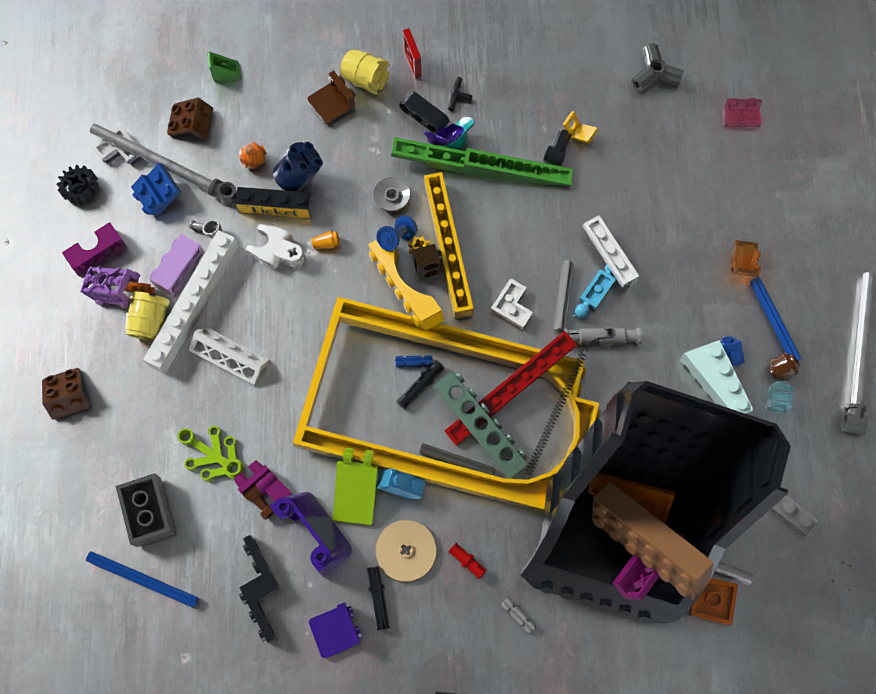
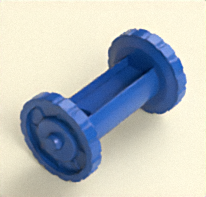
M407 215L399 217L395 221V228L391 226L381 227L376 235L379 246L386 251H392L399 245V238L404 240L412 239L418 231L417 224L412 217Z

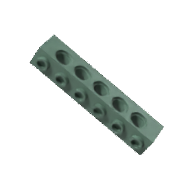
M451 371L433 387L508 479H511L528 465L526 462L528 457L521 449L517 451L513 446L515 441L508 433L504 435L500 430L503 426L496 418L493 420L488 415L490 411L483 402L479 404L476 401V393L471 387L467 389L463 385L465 381L458 372L454 374ZM454 387L461 388L462 396L460 398L452 396L451 390ZM468 402L473 403L475 406V411L471 414L464 411V405ZM479 418H485L488 425L486 428L480 429L477 427L476 421ZM493 433L500 436V442L497 444H492L489 441V436ZM510 449L513 452L512 458L504 459L501 455L502 451Z

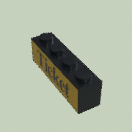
M237 187L235 205L239 213L311 219L313 198L311 192Z

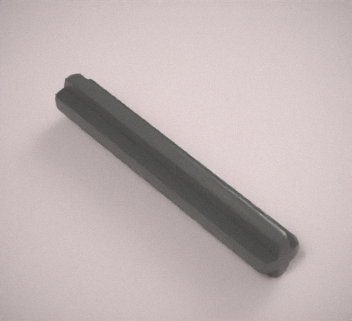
M422 443L419 453L448 464L494 475L495 468L425 443Z

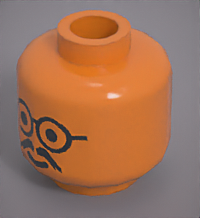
M252 142L240 149L238 157L245 168L255 169L265 163L267 152L262 145L259 146L257 143Z

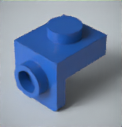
M732 336L722 338L720 342L731 365L736 366L745 363L741 341Z

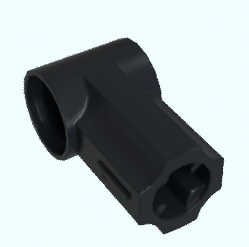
M557 130L551 146L549 145L543 161L561 166L572 137L567 130Z

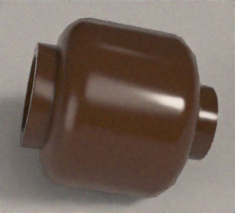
M785 352L773 358L770 362L771 368H769V371L775 379L778 377L780 380L785 381L799 372L800 363L794 354Z

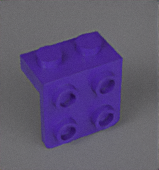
M345 602L337 605V608L309 620L311 631L322 658H328L361 644L360 638L363 637L359 625L355 626L352 620L355 614L351 605L347 607Z

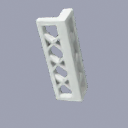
M597 216L585 222L582 227L621 287L627 284L630 287L635 285L639 275L601 217Z
M206 326L194 332L189 348L190 352L253 385L257 383L261 370L267 367L269 359ZM197 342L203 343L206 350L202 351L196 348ZM212 351H219L222 359L215 358ZM228 359L236 360L238 367H232ZM249 367L255 370L254 376H249L245 368Z

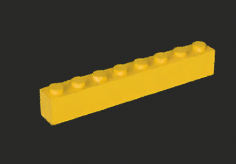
M443 173L424 175L425 191L438 249L441 250L443 257V271L454 320L473 316L474 308Z

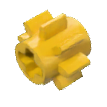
M414 236L413 242H408V247L411 248L409 249V255L413 254V249L430 245V241H425L424 236L421 238Z

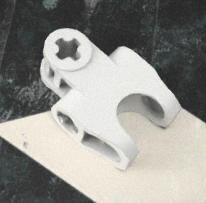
M262 224L258 226L259 234L269 240L265 246L260 248L251 245L247 246L246 252L250 257L271 269H277L280 263L292 268H299L303 265L305 258L299 245L291 242L293 239L292 234L278 227Z

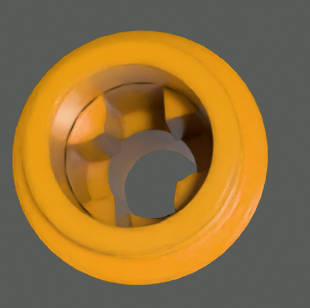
M331 230L311 238L314 249L336 248V246H340L337 231L333 232Z

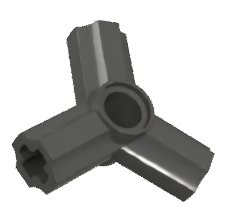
M655 43L644 46L642 52L646 68L632 78L633 87L637 91L642 92L653 82L659 80L679 86L684 70L666 65L661 58L659 47Z

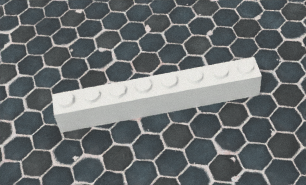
M219 230L215 234L143 359L149 367L164 374L167 373L236 252L238 244L235 237Z

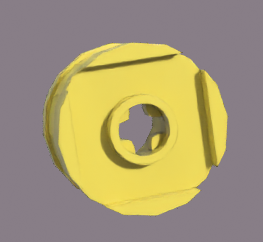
M355 49L345 54L340 66V74L344 80L354 86L366 89L367 92L372 94H378L376 91L378 89L382 91L387 83L390 73L387 71V66L390 67V64L387 60Z
M132 292L130 297L131 304L126 314V335L154 341L165 323L166 309L169 308L170 300L158 295L156 297L151 296L149 293Z

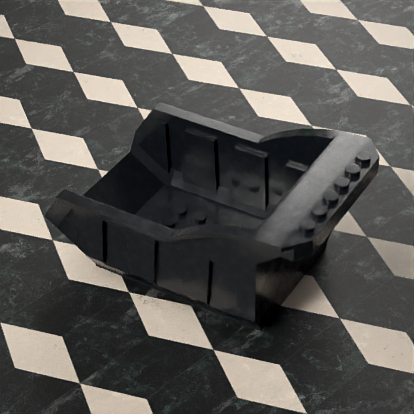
M628 381L612 397L600 417L594 421L584 434V438L579 445L572 450L564 461L563 466L548 482L541 538L535 552L521 570L520 575L533 588L539 589L543 593H552L561 596L563 599H572L583 605H592L603 611H612L622 617L638 619L642 623L677 622L697 601L703 590L693 600H690L687 596H682L671 583L665 582L659 576L642 601L623 598L613 582L633 555L619 541H614L603 528H598L594 524L592 509L593 497L595 496L588 493L589 483L597 473H602L673 491L675 497L665 525L675 533L684 534L685 540L714 562L710 576L711 579L726 548L788 494V489L780 486L791 445L776 423L649 381L633 383Z

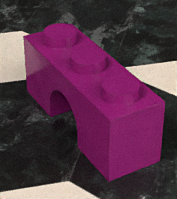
M110 222L94 231L98 238V243L93 249L85 250L77 242L61 252L78 276L86 274L90 266L94 267L105 262L108 257L119 253L126 246Z

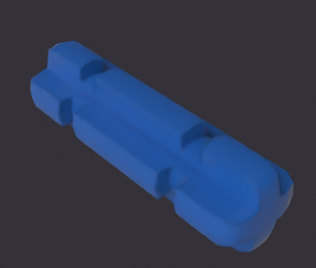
M421 355L406 356V358H403V356L395 357L396 367H404V365L406 367H422V365L430 367L433 363L431 355H424V357Z

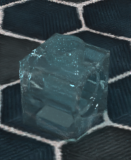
M783 381L774 382L769 387L766 409L782 413L789 411L792 407L794 386H790L787 382Z

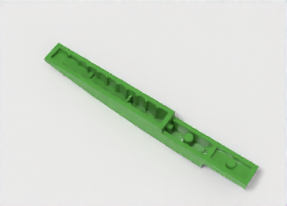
M394 137L391 157L426 163V167L469 175L568 187L572 183L573 169L470 148L462 151Z

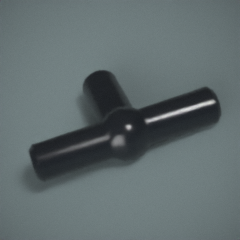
M456 77L453 90L450 92L451 97L447 107L450 111L455 109L457 98L469 102L472 101L473 95L460 92L463 80L461 77Z

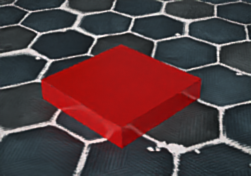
M410 28L404 29L403 48L416 79L422 77L421 56Z

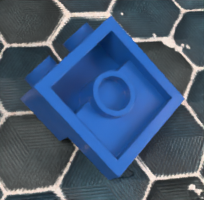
M158 163L148 175H141L131 186L134 191L132 193L133 197L143 205L141 207L143 212L159 216L182 192L161 163Z

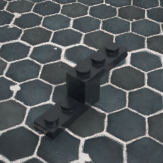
M248 535L243 538L245 542L243 548L248 556H252L255 561L252 563V566L256 573H261V575L239 587L242 592L239 596L244 605L248 604L251 610L248 614L253 623H258L260 627L258 634L262 641L272 644L278 639L259 603L281 590L255 539Z

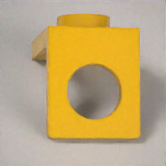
M574 111L570 113L563 123L565 130L572 135L571 139L590 143L598 132L596 127L580 124ZM573 119L574 124L573 127L570 129L569 123Z

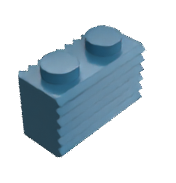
M382 469L379 473L376 488L407 499H421L426 481L425 479L395 469Z

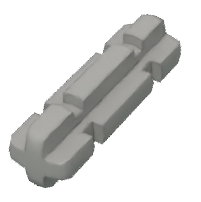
M507 598L502 603V607L510 612L509 614L520 626H524L523 629L527 633H531L536 628V624L532 620L529 621V617L518 606H515L510 598Z

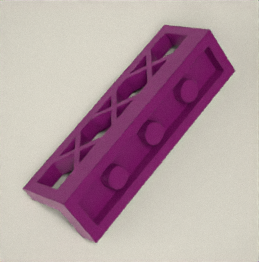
M677 533V534H678L679 536H681L684 540L686 539V537H685L684 534H682V533ZM634 554L613 584L623 598L642 601L658 579L659 574L652 568L646 567L642 560Z

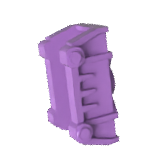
M90 266L84 277L80 292L93 299L97 305L102 306L105 303L118 304L122 308H128L130 298L123 291L128 281L138 283L141 275L127 268L124 270L121 268L109 269L100 266L97 268ZM111 286H118L117 290L111 289Z

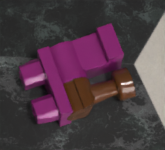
M255 460L248 467L254 475L247 479L243 473H240L234 478V481L239 487L238 491L249 502L254 503L261 510L260 516L267 520L274 514V511L262 497L267 493L275 502L279 498L293 494L266 465L263 466Z

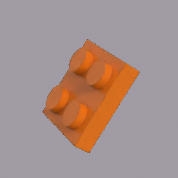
M711 578L697 601L690 608L689 616L731 626L738 584Z

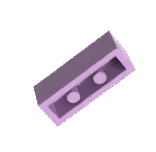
M181 234L179 238L173 241L170 251L162 257L158 268L152 271L149 280L158 289L174 296L204 252L201 245Z

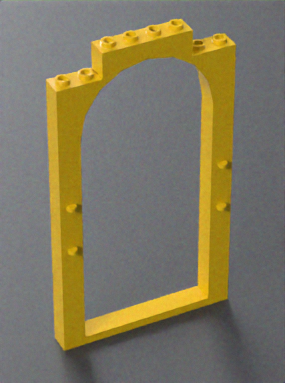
M337 297L295 433L294 447L342 460L345 448H354L352 462L363 463L365 450L374 451L372 465H378L379 470L395 469L425 479L428 483L544 513L548 482L560 470L572 450L579 445L590 426L600 417L599 403L577 398L580 397L582 386L579 385L580 379H584L586 368L583 367L584 361L580 360L583 363H575V361L579 360L564 356L540 376L550 381L560 393L564 391L563 388H566L565 384L573 386H567L571 391L565 389L570 394L564 393L568 396L565 399L573 417L572 442L564 460L549 473L528 480L497 477L309 427L340 322L518 369L541 351V349L441 323L424 332L420 326L417 327L410 315ZM571 380V381L574 382L575 384H573V383L567 384L566 381Z

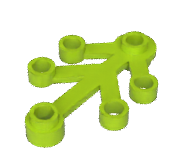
M214 425L208 429L213 449L196 439L194 433L189 428H183L178 432V440L183 445L190 444L207 455L206 457L186 459L184 465L188 470L193 471L198 466L219 463L223 466L213 470L203 469L200 476L204 481H210L213 477L227 475L229 478L234 479L240 473H244V465L236 457L235 447L237 441L233 436H227L224 439V445L228 450V459L222 456L219 439L221 430L218 426ZM213 429L218 430L216 435L211 434ZM190 435V439L185 441L184 437ZM232 439L234 441L233 444L227 445L228 440ZM190 461H194L193 467H188ZM233 466L238 467L236 472L231 471ZM205 472H210L208 478H204Z

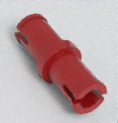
M455 543L448 551L449 554L461 563L463 568H467L478 579L486 573L487 569L474 559V555L468 554L458 543Z

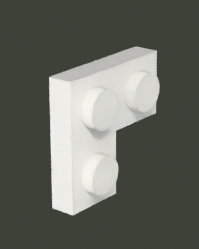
M121 126L113 131L133 141ZM104 139L91 146L103 162L118 152L128 164L139 158Z
M510 278L491 307V311L523 330L533 315L532 311L518 304L527 288Z

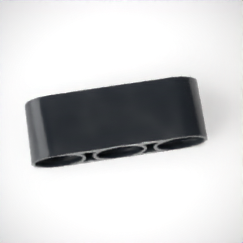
M410 91L399 103V107L403 112L433 134L445 128L450 122L445 113L414 91Z

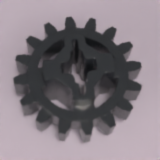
M76 165L75 169L69 166L68 172L62 171L64 176H58L61 181L56 184L59 187L58 192L64 200L68 199L70 203H73L74 200L77 204H80L81 200L86 203L87 197L93 198L92 192L97 193L95 187L99 186L98 178L92 169H87L85 165L82 168Z

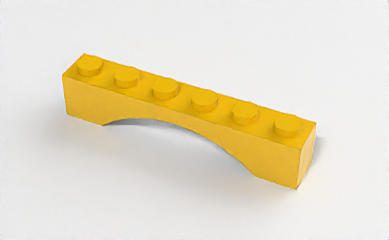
M377 240L369 243L370 252L368 255L371 261L378 264L376 266L381 275L385 274V280L389 287H394L397 299L403 300V306L407 313L411 312L413 315L412 320L417 327L420 326L425 332L443 322L442 310L434 298L413 290L400 278L398 274L400 257L397 248L392 251H386L379 246Z

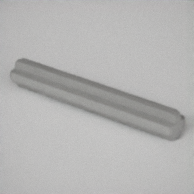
M570 260L564 261L562 266L554 329L559 332L564 331L567 322L574 262Z

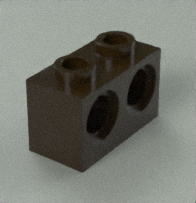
M435 244L413 249V261L418 280L440 275V268L443 267V257L441 250H437Z

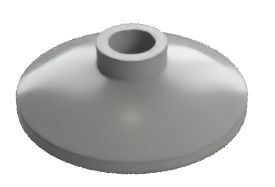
M388 177L381 180L375 186L374 200L385 211H398L407 205L410 199V190L403 180ZM394 195L395 198L390 199L389 196Z

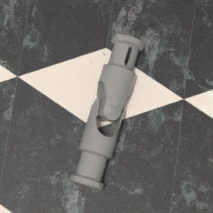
M564 328V331H566L571 339L580 345H625V343L641 345L642 342L641 328L636 330H625V328H580L579 330H568ZM609 334V335H611L613 338H612V339H607V335Z

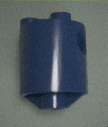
M295 142L290 145L273 169L274 180L283 190L300 192L318 173L323 165V161L311 142Z

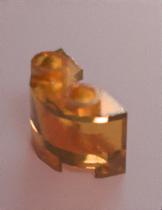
M735 240L733 246L735 247L734 257H731L730 263L731 272L738 275L759 277L761 267L756 262H759L761 252L758 251V243Z

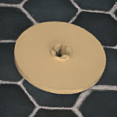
M411 520L394 522L382 531L377 540V562L382 571L394 580L402 582L417 580L427 574L434 564L436 558L435 540L431 532L418 522ZM402 546L406 548L411 547L409 556L401 554L403 551Z

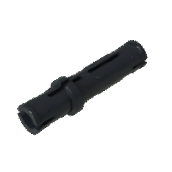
M435 360L425 372L422 371L420 373L421 376L396 400L397 404L405 410L425 387L434 382L433 379L444 369V366Z
M380 566L367 568L370 587L368 588L372 594L377 631L390 628L383 592L385 586L382 584Z

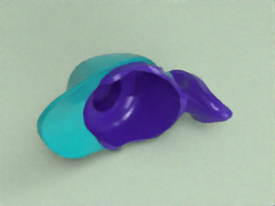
M465 117L455 124H450L447 128L438 130L435 135L428 131L424 132V135L427 137L429 144L459 149L468 142L467 132L475 124V121Z

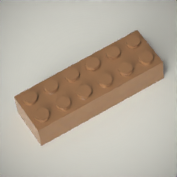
M610 482L593 497L592 520L594 524L608 532L614 541H619L623 544L630 554H635L639 557L646 567L655 570L662 580L676 587L682 596H687L690 600H693L708 585L714 562Z

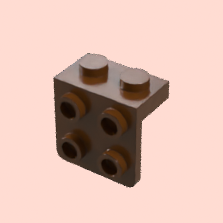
M334 70L328 73L329 84L307 98L308 103L325 124L331 123L355 108V93L351 88H347L341 75L338 76Z
M199 97L175 103L171 108L167 135L175 136L190 132L200 140H206L213 107Z
M79 368L68 369L65 372L50 375L42 380V404L52 420L90 408V402L82 390L81 370Z

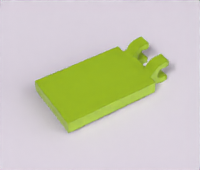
M345 448L343 461L337 462L332 521L372 525L378 465H372L374 451L365 450L363 463L352 462L354 448Z

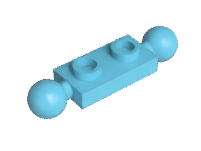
M607 264L605 266L606 272L600 269L579 300L583 304H579L575 308V315L578 318H587L590 314L589 308L596 310L614 284L616 278L612 277L614 275Z

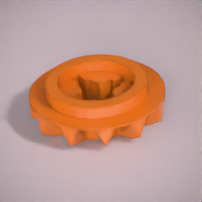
M128 282L125 291L152 294L155 292V287H151V284Z

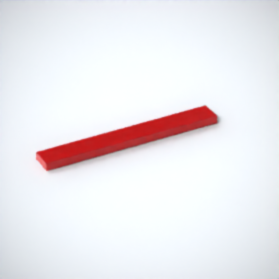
M563 331L478 403L481 404L483 402L490 411L488 415L491 418L573 350L577 344L566 331ZM473 406L466 413H473L475 411V406ZM479 418L476 421L477 427L479 428L487 420ZM460 419L444 430L456 446L472 434Z

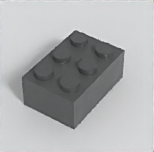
M154 473L115 486L131 545L139 547L176 534L161 477Z

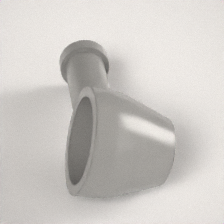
M216 219L208 220L205 224L191 220L189 223L190 229L201 230L211 239L214 238L218 230L222 232V226Z

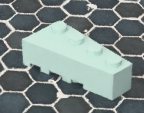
M720 340L688 351L679 359L683 365H686L690 370V374L694 379L698 380L703 387L702 389L706 394L710 395L715 404L746 414H750L753 411Z

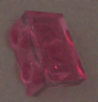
M727 99L722 107L724 127H760L762 99Z

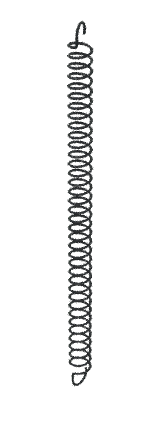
M569 384V385H566V386H565L566 388H563V390L566 391L565 389L568 388L567 386H570V387H573V386L570 385V384ZM557 407L558 409L555 410L556 412H552V413H553V414H554V413H557V412H558L557 410L562 411V409H560L559 407ZM554 418V419H551V420H550L551 422H547V423H548L549 425H551L550 423L553 422L552 420H555V421H558V420ZM535 449L538 453H536V452H533V453H534L536 456H538L537 454L540 453L539 451H542V452H543V450H542V449H541V450Z

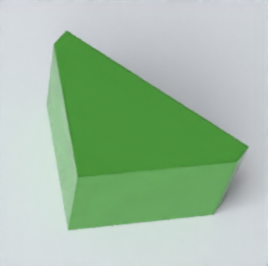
M210 51L207 53L209 69L214 82L236 79L241 76L238 61Z

